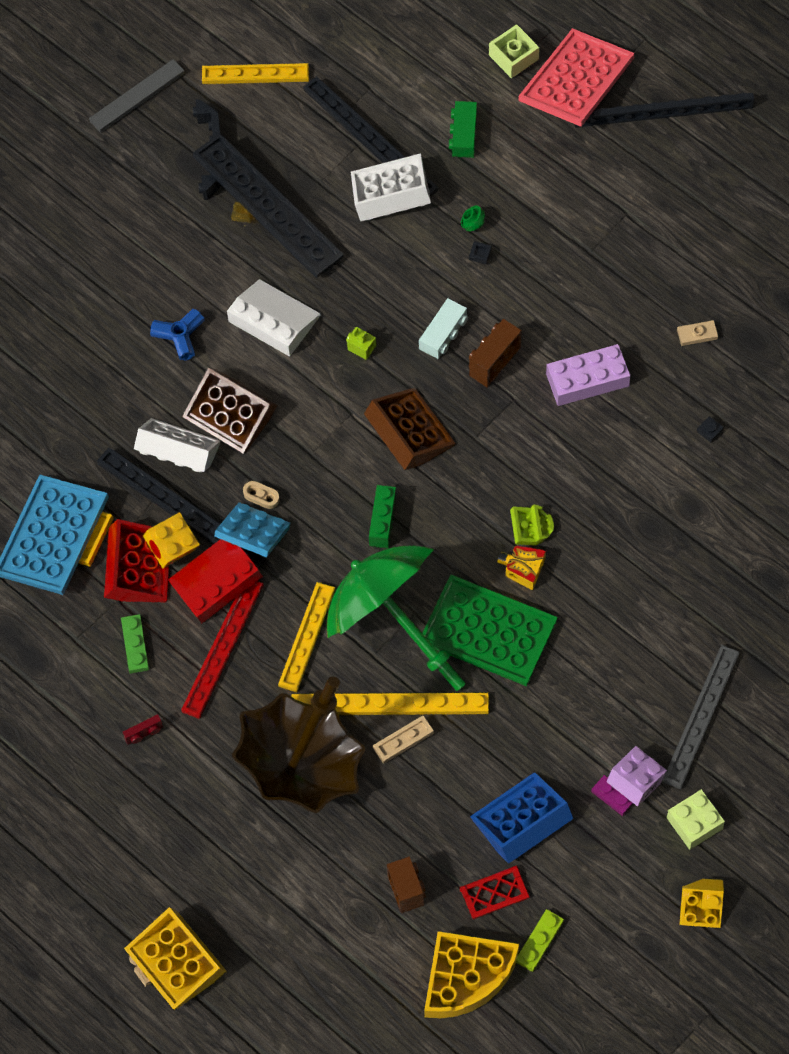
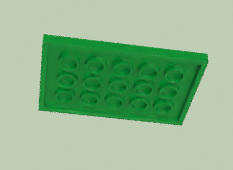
M450 575L422 634L438 651L445 650L450 656L527 686L558 617Z

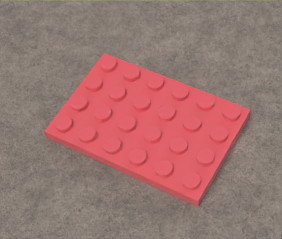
M572 28L521 92L519 101L582 127L633 61L634 53Z

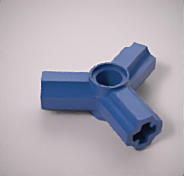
M192 309L180 321L174 323L154 320L151 325L150 335L151 337L173 340L179 359L186 361L195 356L189 335L205 320L198 310Z

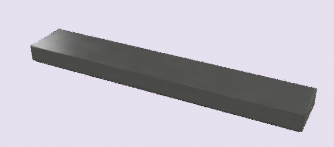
M174 59L91 116L89 118L90 122L100 133L184 75V70Z

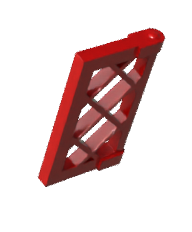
M517 866L460 887V892L473 920L529 899ZM512 873L515 878L513 883L502 879V877ZM498 880L494 890L483 886L488 882ZM500 882L511 886L507 896L496 892ZM479 887L476 897L469 895L468 890ZM513 888L519 889L521 895L511 898L510 894ZM481 889L493 893L489 903L477 899ZM494 895L506 899L503 902L491 905ZM476 902L486 905L487 908L476 911L474 905Z

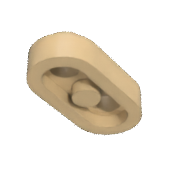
M250 481L244 485L243 494L248 501L267 509L275 508L279 504V494L276 490L255 481ZM255 491L256 494L251 495L250 492Z

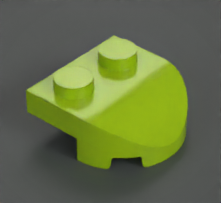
M533 505L531 508L513 506L510 509L515 544L535 546L541 544L550 536L554 529V522L551 515H547L542 510L543 507L539 505Z

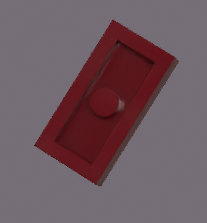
M157 714L123 731L127 745L139 743L144 737L158 733L163 728L162 721Z

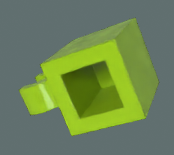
M355 327L346 339L348 350L365 360L368 359L376 347V337L358 327Z

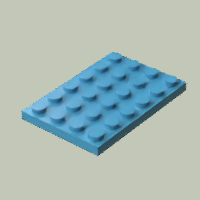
M39 475L0 557V577L64 595L109 498L108 494Z

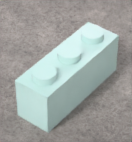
M447 298L419 339V349L439 359L441 354H445L450 341L457 337L460 326H464L468 320L467 308Z

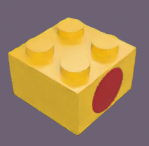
M180 512L148 529L143 535L162 568L192 553L200 545Z

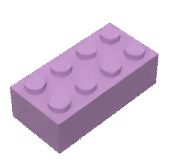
M618 344L547 364L546 375L558 406L625 388L630 383V374Z

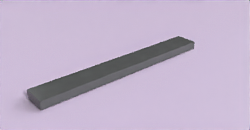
M721 644L665 773L663 783L681 790L739 656V651Z

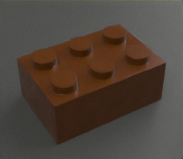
M502 319L500 323H496L490 335L482 339L478 349H474L470 353L469 376L488 388L521 349V330L505 319Z

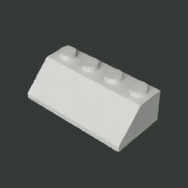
M151 418L138 428L134 449L144 455L156 456L162 461L169 460L175 462L177 466H187L192 468L193 471L205 472L211 466L221 441Z

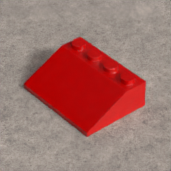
M117 519L109 527L104 598L125 602L167 601L169 565L165 568L161 567L143 537L146 531L152 528L151 526Z
M220 539L169 578L168 581L202 624L263 576L241 547Z

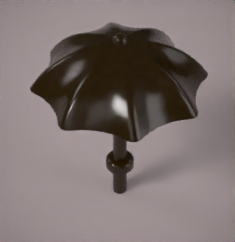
M329 677L324 689L317 690L314 693L311 705L298 701L288 694L281 693L271 703L262 708L240 713L241 737L238 746L232 753V758L253 777L263 799L290 802L309 812L318 813L331 800L343 795L358 793L357 768L360 758L365 752V747L348 733L339 719L335 709L337 705L335 693L340 685V680L337 677Z

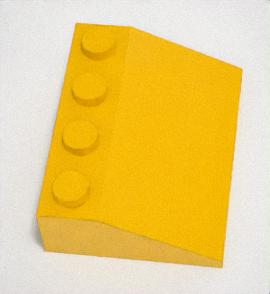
M170 907L124 948L174 1010L208 988L226 972L225 968L177 910Z

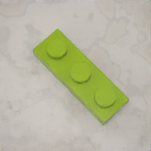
M546 909L517 956L516 963L533 972L563 924L564 919Z

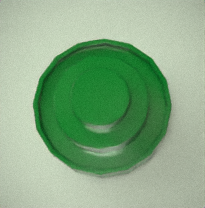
M477 205L470 207L462 216L461 226L470 232L479 229L484 224L485 211Z

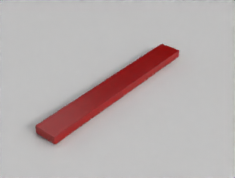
M256 581L234 599L181 709L183 713L200 719L263 588V583Z

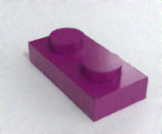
M603 775L591 792L623 816L634 803L608 784V777Z

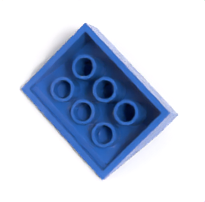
M535 772L470 816L497 853L508 864L573 819L567 802Z

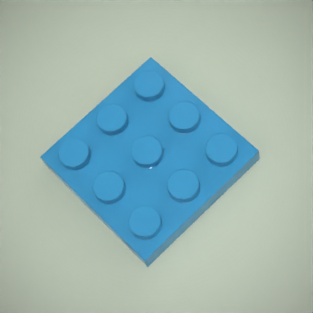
M238 503L215 530L214 537L267 557L287 533L291 523L282 518L267 514L264 511L249 507L247 504Z

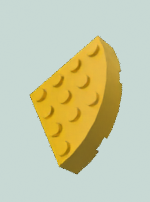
M438 932L424 1010L425 1017H455L471 1012L486 1004L499 993L508 981L516 964L519 944Z

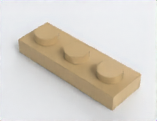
M421 716L374 744L373 749L384 764L434 734V731L425 717Z

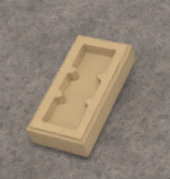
M714 320L677 327L681 346L718 339Z

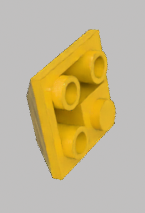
M701 879L682 887L680 925L721 927L724 894L723 880Z

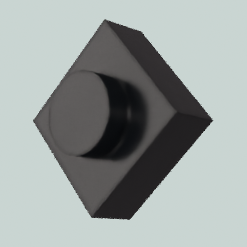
M474 241L469 254V260L487 264L492 246Z
M709 416L697 428V433L712 443L723 431L724 427Z

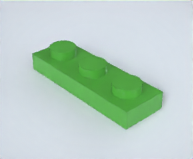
M139 614L122 617L121 622L129 673L148 671L141 616Z

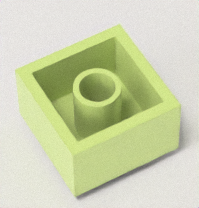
M516 24L489 43V56L510 78H513L539 60V47Z
M702 789L669 809L667 814L668 821L689 850L723 830L725 822Z

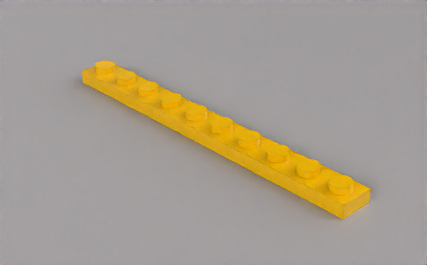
M488 693L335 694L337 699L335 709L338 715L488 714ZM292 694L291 697L311 705V699L314 694Z

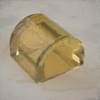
M235 202L231 215L232 221L251 223L253 215L239 202Z

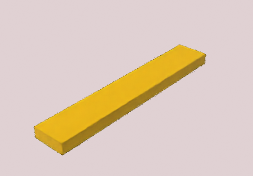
M308 63L202 66V84L309 82Z
M319 582L316 583L280 678L279 687L294 692L298 691L335 593V587Z

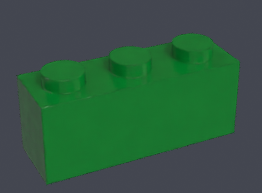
M455 101V108H451V119H454V123H450V134H453V139H449V149L452 150V157L474 158L477 102Z
M377 485L369 531V546L389 548L396 502V487Z

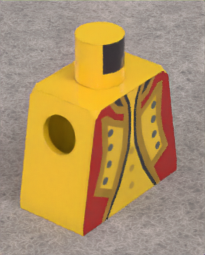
M515 546L511 555L501 552L497 563L507 566L506 576L533 590L544 564L546 551Z

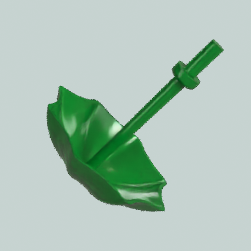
M415 545L398 546L372 554L362 561H352V569L340 583L329 607L327 637L329 638L337 633L343 634L356 622L383 603L429 658L427 667L431 671L438 669L456 691L461 689L465 682L446 661L450 657L447 651L440 650L438 652L390 597L394 591L420 569L424 560L434 549Z

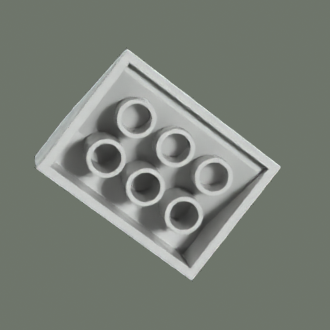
M421 153L351 172L354 203L360 222L431 203Z
M260 279L239 295L227 310L230 323L289 357L321 316L317 311Z

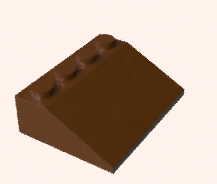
M208 368L182 417L245 454L269 422L277 405L221 371Z
M415 388L373 399L364 413L404 470L418 467L456 444Z

